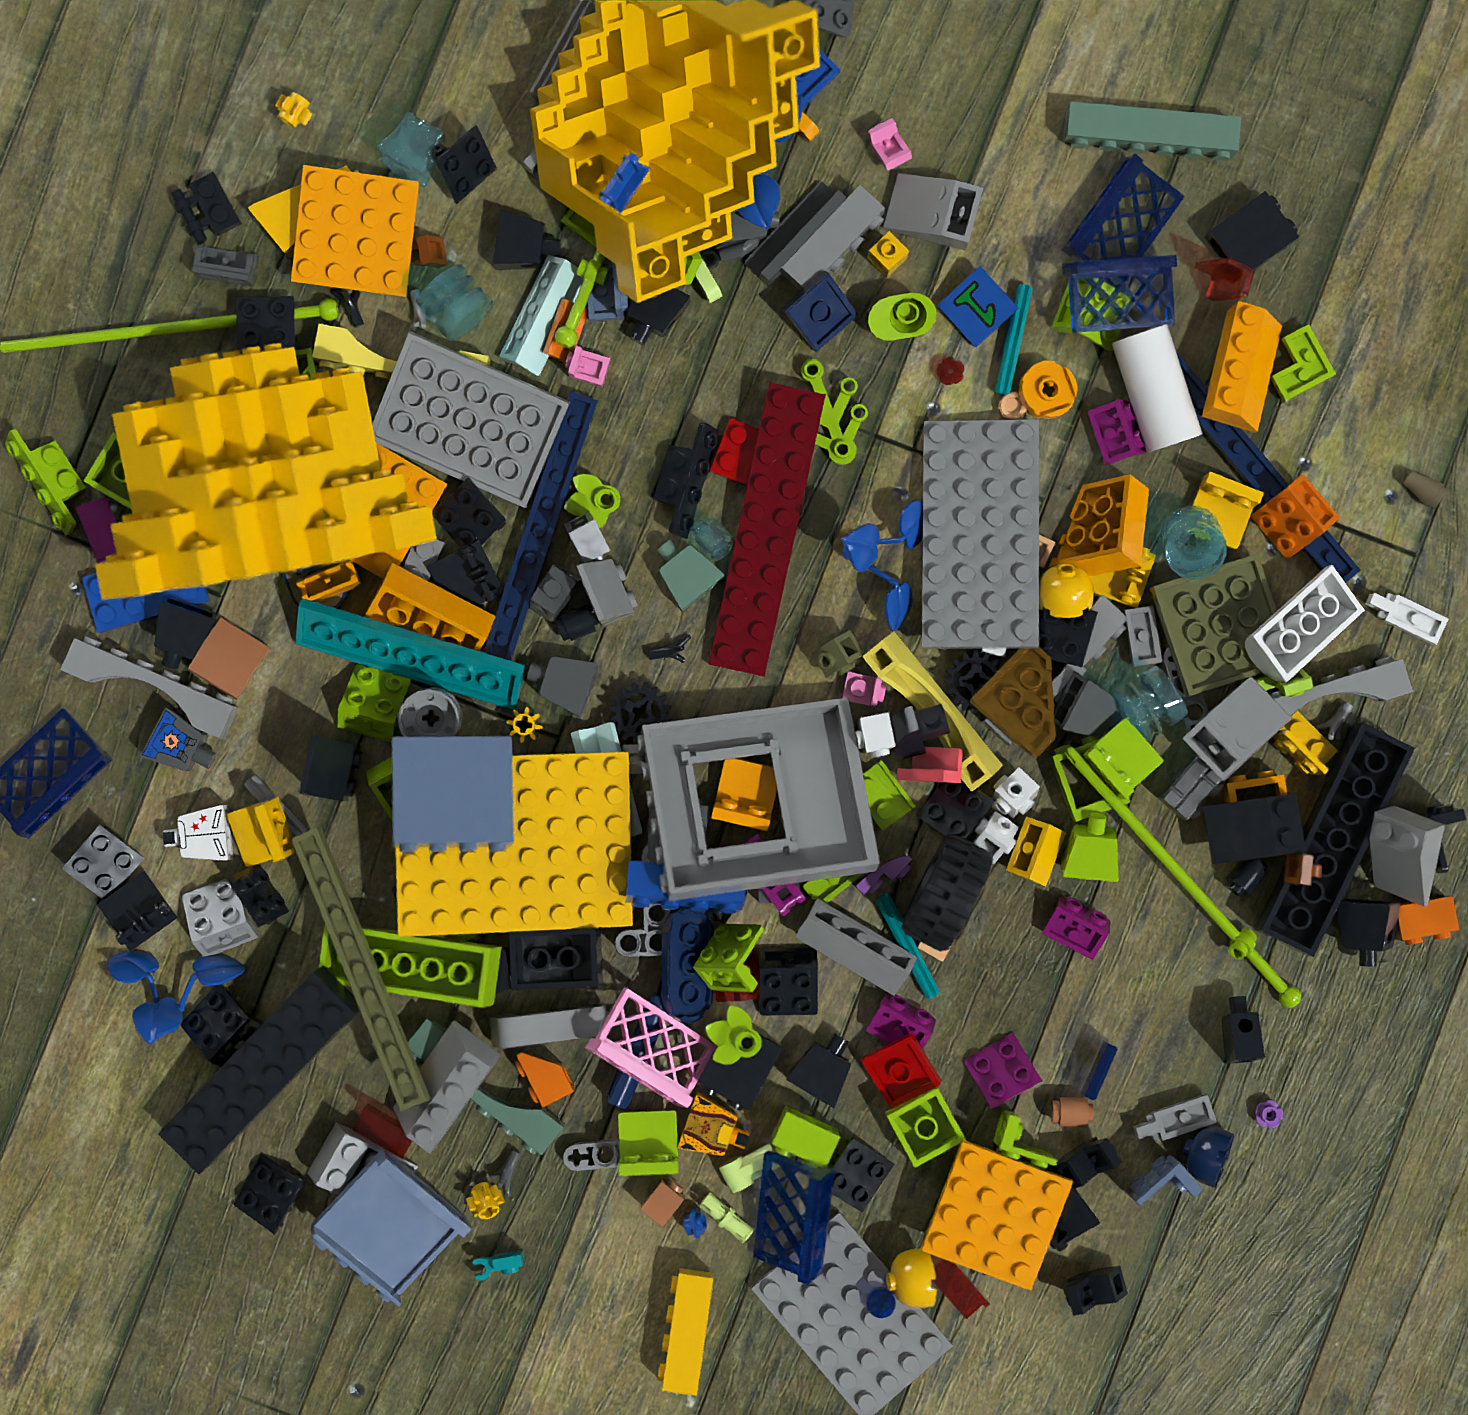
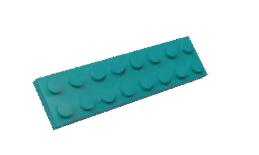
M303 598L298 606L296 645L505 708L516 709L525 665Z

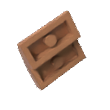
M220 618L201 645L188 667V671L237 700L253 679V673L269 653L270 647Z

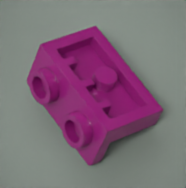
M1118 399L1087 411L1106 466L1145 453L1143 449L1145 443L1141 431H1137L1134 423L1136 417L1131 403H1128L1127 400Z
M1060 895L1057 899L1056 907L1042 929V934L1093 960L1110 933L1111 921L1102 912L1092 911L1082 906L1075 898H1066Z
M886 992L881 1004L867 1025L866 1031L887 1043H891L913 1032L923 1049L933 1033L936 1019L928 1011L910 1005L901 996H893Z

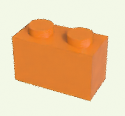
M1441 895L1431 897L1426 907L1411 901L1400 903L1395 940L1405 941V945L1422 943V937L1432 935L1434 940L1451 937L1450 932L1460 930L1453 896Z

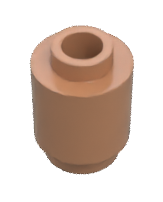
M1059 1097L1058 1100H1051V1123L1058 1124L1059 1127H1087L1088 1121H1093V1103H1088L1087 1097Z

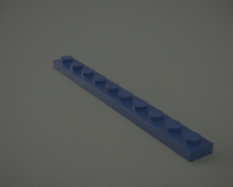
M1177 353L1201 430L1249 487L1264 493L1261 501L1266 504L1289 484L1242 429L1202 417L1208 388ZM1328 530L1302 548L1320 571L1328 565H1333L1345 583L1361 571Z
M572 391L568 398L570 402L552 445L495 615L496 617L483 651L502 659L511 661L513 659L530 608V599L536 590L598 405V400Z

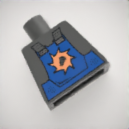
M165 707L140 757L183 771H191L195 762L209 769L216 758V753L204 747L208 739V735L205 732L192 727L190 721L176 710Z

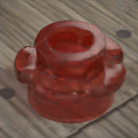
M947 357L943 359L942 363L938 364L936 373L943 384H958L964 377L963 372L965 368L961 361H956L953 357ZM949 369H953L952 374L948 373Z

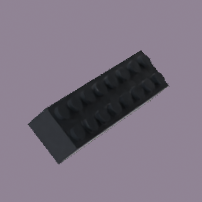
M1363 722L1353 724L1302 829L1306 851L1291 853L1313 856L1312 865L1322 866L1321 877L1311 876L1310 885L1284 882V866L1254 930L1306 956H1315L1370 842L1374 814L1376 811L1387 807L1415 750L1414 747Z
M324 965L312 972L165 1125L158 1135L200 1175L219 1158L360 1012L355 996Z

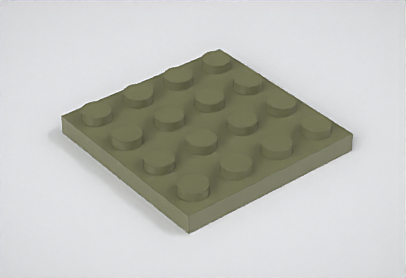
M1258 553L1150 588L1185 697L1263 673L1252 662L1245 648V640L1277 611Z

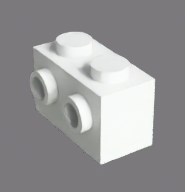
M889 712L859 718L857 720L859 731L855 732L858 749L862 748L863 754L870 753L871 758L890 754L889 749L895 747Z

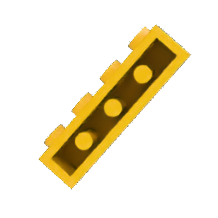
M679 1268L678 1276H672L670 1293L676 1294L674 1305H668L666 1323H671L670 1335L664 1334L662 1352H667L666 1364L660 1363L657 1380L663 1382L662 1391L697 1396L714 1273Z

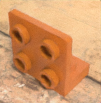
M1304 474L1297 477L1282 492L1251 515L1254 522L1286 559L1292 557L1323 534L1340 518Z

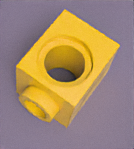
M888 231L869 250L867 259L888 278L907 259L909 250Z

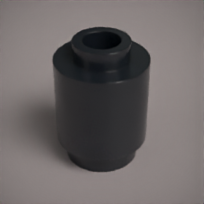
M587 605L563 613L561 618L555 620L563 641L568 639L573 641L596 632L595 625L600 624L594 608L588 610Z
M1260 858L1239 861L1226 877V881L1229 883L1227 888L1239 897L1243 894L1249 896L1266 875L1264 871L1268 866Z

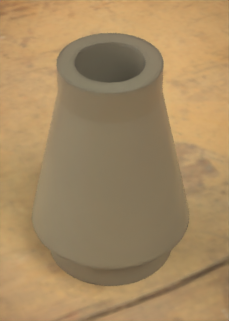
M1414 470L1403 483L1426 507L1431 506L1434 509L1449 491L1443 487L1444 483L1418 474Z

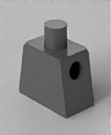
M560 563L553 565L532 595L530 609L554 625L555 620L558 619L583 582L582 578Z
M551 656L548 667L531 663L527 679L542 684L539 691L541 697L582 717L599 665L594 662Z
M1074 671L1054 709V723L1066 731L1100 737L1107 726L1113 728L1122 720V714L1115 711L1119 701L1092 681Z

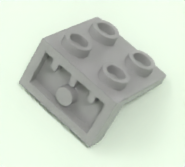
M227 878L182 896L192 944L203 957L215 955L259 938L257 928L246 915L243 903Z

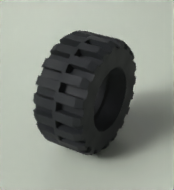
M955 834L947 835L931 859L913 895L901 927L904 933L938 951L949 950L966 924L982 892L993 863L991 853Z

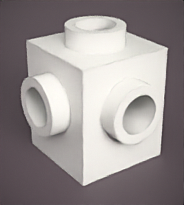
M1017 768L1009 777L1006 775L1002 776L993 786L996 789L992 798L995 800L994 805L1002 814H1008L1012 818L1019 812L1024 815L1034 805L1033 799L1037 796L1040 786L1021 768Z
M995 811L989 819L983 817L974 831L977 833L973 844L989 851L993 857L994 864L1003 853L1008 854L1015 846L1017 840L1014 839V836L1019 827Z

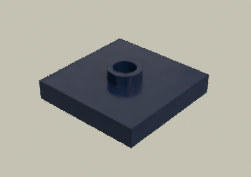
M825 270L782 308L815 352L819 351L859 315L831 275Z

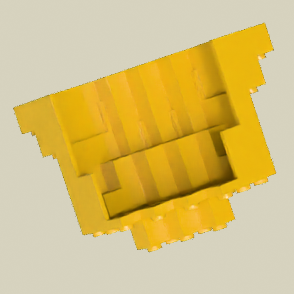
M594 0L596 12L580 17L581 34L573 36L574 48L558 53L560 70L551 72L553 84L537 89L539 106L530 108L540 188L594 224L597 251L616 264L618 289L635 302H641L686 284L684 257L733 239L730 212L755 203L753 176L777 167L776 139L799 131L796 75L820 67L816 9L798 0H793L773 8L757 0H742L728 6L716 0ZM631 152L639 157V163L649 167L650 170L622 213L599 199V193L605 189L623 162L622 158L624 155L628 156Z
M281 343L264 346V352H261L260 346L242 349L243 355L240 354V350L222 353V359H219L218 353L200 356L201 362H199L198 357L182 359V366L170 368L176 397L166 398V405L164 399L146 402L147 408L143 409L141 403L123 406L124 412L112 414L133 514L123 515L122 522L111 524L117 554L106 556L107 562L95 564L102 600L142 596L162 590L200 587L226 580L246 579L272 572L291 571L311 565L335 563L375 552L399 550L437 540L431 506L418 507L417 501L408 502L403 473L391 474L390 469L381 470L363 373H350L349 368L332 370V377H330L329 371L312 374L313 380H310L309 375H299L294 347L282 349Z

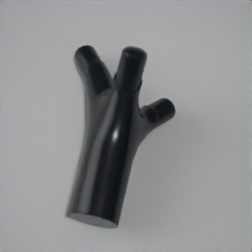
M343 289L341 293L332 290L331 294L337 297L346 308L353 327L357 328L364 325L358 309V299L361 292L356 290L351 298L346 289Z
M687 634L683 639L673 644L648 649L649 659L655 660L670 657L684 663L686 659L677 652L684 650V645L691 639V636Z

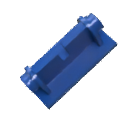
M631 152L628 156L624 155L622 158L623 162L605 189L599 193V199L622 213L650 170L649 167L639 163V157Z

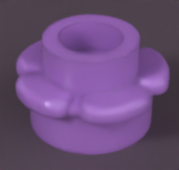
M1274 1100L1261 1102L1255 1108L1256 1122L1262 1127L1275 1128L1279 1125V1121L1283 1119V1109L1278 1107V1103ZM1267 1112H1271V1113H1272V1115H1271L1270 1117H1267L1266 1114H1267Z

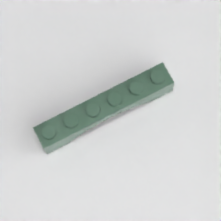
M431 1016L425 1020L408 1042L415 1061L420 1064L426 1061L447 1031L446 1028ZM481 1085L471 1097L478 1104L476 1109L487 1118H490L492 1115L500 1122L498 1126L510 1136L516 1134L523 1140L521 1145L532 1154L538 1152L542 1155L565 1126L564 1122L545 1107L525 1106L508 1102L488 1092Z

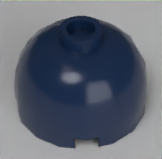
M1214 1127L1199 1131L1194 1139L1188 1138L1183 1154L1188 1156L1187 1168L1189 1173L1197 1181L1216 1188L1223 1173L1225 1161L1229 1157L1235 1135L1224 1129Z

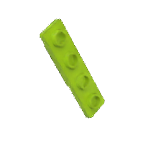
M16 429L10 430L5 440L7 452L11 457L16 458L21 466L22 475L28 482L31 481L38 500L42 505H46L51 512L54 525L58 529H62L66 536L71 534L76 526V521L65 506L64 501L84 493L85 485L56 440L30 451Z

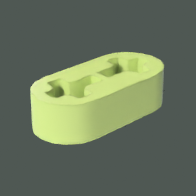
M702 260L694 279L707 301L712 303L721 298L722 293L705 262Z

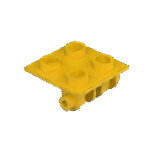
M1143 547L1140 567L1089 576L1093 583L1094 594L1104 595L1108 599L1138 608L1156 555L1150 553V549Z

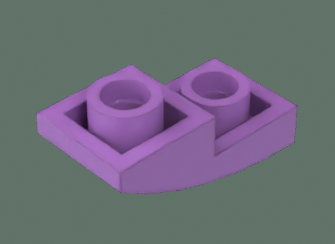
M908 855L891 859L879 865L875 872L867 873L854 886L863 894L867 891L872 894L883 882L880 878L882 874L892 881L895 877L900 880L911 869L908 863L912 859Z

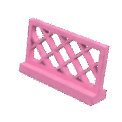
M623 988L596 1038H591L585 1048L674 1105L688 1108L693 1100L690 1094L713 1054L716 1045L633 991ZM630 998L635 1001L637 1014L625 1017L623 1006L627 999ZM655 1014L658 1017L660 1028L648 1032L645 1016ZM639 1019L642 1034L629 1037L626 1022ZM620 1024L623 1040L613 1042L606 1038L611 1027ZM678 1029L682 1043L670 1046L667 1031ZM661 1033L664 1048L652 1052L649 1036ZM643 1039L646 1054L636 1057L632 1053L630 1042ZM699 1043L706 1047L701 1057L692 1061L689 1046ZM683 1048L686 1063L674 1066L671 1051ZM665 1053L668 1068L658 1071L655 1069L653 1057ZM688 1068L689 1079L683 1087L678 1084L675 1071Z

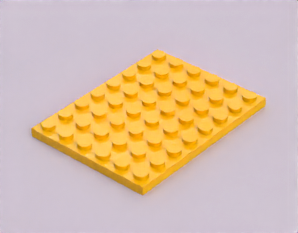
M629 752L512 755L514 842L512 846H507L506 851H489V847H477V851L461 852L459 847H447L445 852H430L429 847H417V852L405 853L399 852V848H395L398 937L633 926L632 903L626 902L629 861H631Z

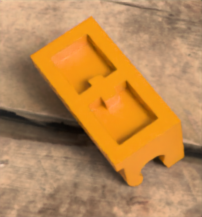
M347 559L298 579L296 584L302 592L301 597L303 599L320 603L361 586L362 582L352 559Z

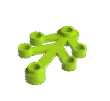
M816 359L806 360L801 366L800 374L805 382L811 383L814 392L826 394L819 425L828 428L831 436L830 439L817 434L815 445L828 450L829 457L834 463L839 465L849 464L857 453V448L853 441L861 422L865 421L868 415V410L864 405L857 404L853 406L850 412L852 419L844 434H842L839 422L851 396L857 391V381L848 377L841 382V392L832 408L821 379L824 372L822 364ZM809 366H815L818 372L815 375H810L807 372ZM851 382L854 385V390L851 392L846 391L844 384ZM862 409L865 415L862 418H856L854 411ZM838 446H846L848 449L847 454L840 455L837 452Z

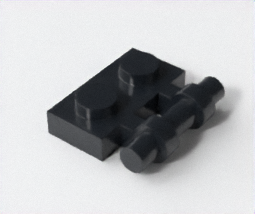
M214 171L188 184L193 195L185 197L181 189L171 193L175 201L174 207L177 213L182 214L187 224L185 228L189 236H193L198 245L207 241L203 231L209 228L218 237L242 224ZM198 205L205 216L200 220H197L192 211Z

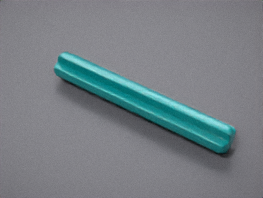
M1019 284L1016 289L1014 303L1019 309L1011 315L994 390L999 395L1004 396L1011 391L1033 290L1030 285Z
M885 893L877 897L876 903L898 946L917 957L911 971L925 998L932 999L940 994V990L913 938L906 935L901 928L903 919L890 894Z

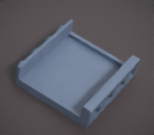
M392 737V848H399V852L405 853L417 852V847H429L430 852H445L447 847H459L461 852L477 851V847H489V851H506L507 846H512L514 842L512 737Z
M384 1148L310 1225L312 1241L322 1250L327 1248L334 1254V1259L342 1267L346 1268L349 1266L355 1271L356 1277L363 1284L368 1285L370 1283L377 1289V1294L384 1301L390 1302L391 1300L397 1306L402 1304L400 1295L458 1234L464 1238L471 1230L467 1217Z

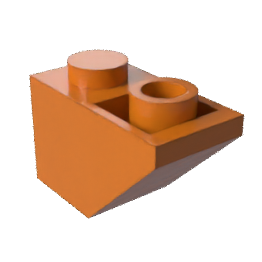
M525 1050L516 1055L518 1061L515 1062L516 1067L522 1077L527 1076L531 1084L528 1090L535 1103L540 1102L542 1107H545L575 1091L576 1088L562 1062Z

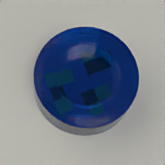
M876 1287L868 1293L866 1305L868 1311L874 1317L886 1318L894 1312L896 1301L893 1293L887 1288Z

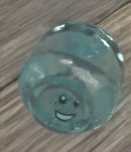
M715 518L701 519L692 526V534L689 538L690 545L709 561H719L729 553L732 548L730 544L732 536Z

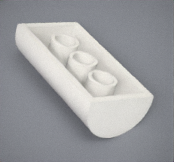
M1166 324L1112 343L1147 453L1202 435L1168 325Z
M1328 565L1245 640V648L1250 659L1261 672L1277 682H1287L1365 610L1333 565Z

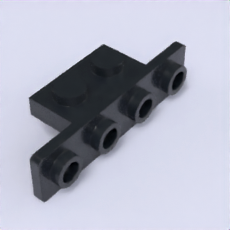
M700 422L692 449L668 445L653 500L675 505L669 532L684 539L688 538L689 532L693 527L694 515L697 505L701 500V491L705 477L710 469L709 463L718 441V430L707 423Z

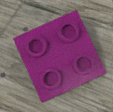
M1013 1032L963 1060L991 1109L998 1107L1042 1082V1079Z

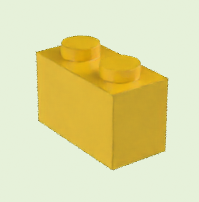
M1026 817L1006 871L1023 879L1046 886L1066 832L1050 824Z

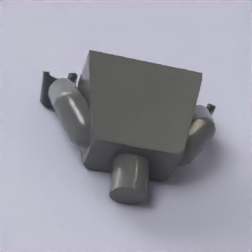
M738 210L730 212L733 239L715 245V249H720L717 253L712 250L704 251L703 257L714 255L715 257L713 263L706 265L707 268H716L721 260L728 262L745 256L758 246L761 239L766 237L767 228L749 222ZM777 211L773 215L769 228H777L779 225V213Z

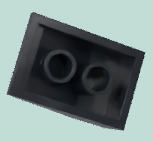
M312 735L299 793L338 801H348V796L353 797L356 787V780H353L355 768L359 769L362 761L363 752L359 751L360 745Z
M1285 793L1202 807L1212 864L1306 851L1296 793Z
M601 927L509 932L512 990L598 987L603 985Z

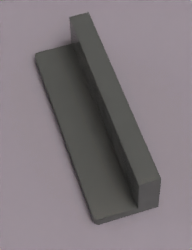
M822 181L819 182L745 260V266L769 287L781 274L782 266L847 197L839 190L834 193Z

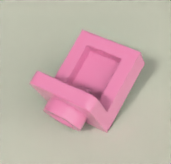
M892 118L868 131L872 150L887 171L912 159L911 151L899 135L896 123Z
M576 346L574 353L569 352L565 368L569 369L568 374L570 378L603 387L611 359L584 351L582 347Z

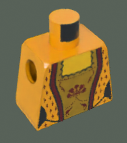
M696 1092L678 1143V1148L724 1156L728 1144L745 1149L750 1132L735 1127L738 1118L737 1113L702 1093Z

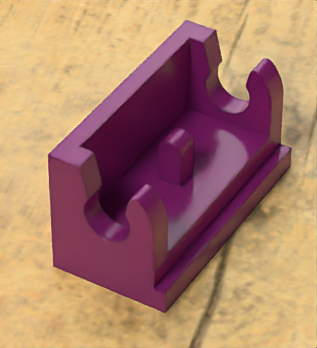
M105 496L75 507L98 564L107 562L106 556L117 554L111 524L116 523V520Z

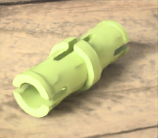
M711 1192L698 1205V1207L718 1222V1227L721 1229L724 1227L742 1244L754 1231V1228L735 1214V1209L732 1207L728 1208Z

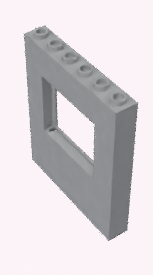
M848 698L642 725L641 735L637 736L639 753L644 752L646 763H641L642 776L644 781L649 780L650 791H646L648 808H653L655 818L650 819L652 836H658L659 847H655L657 865L662 864L664 875L659 876L662 893H667L668 901L875 872L879 867V856ZM771 753L786 839L707 850L692 764Z

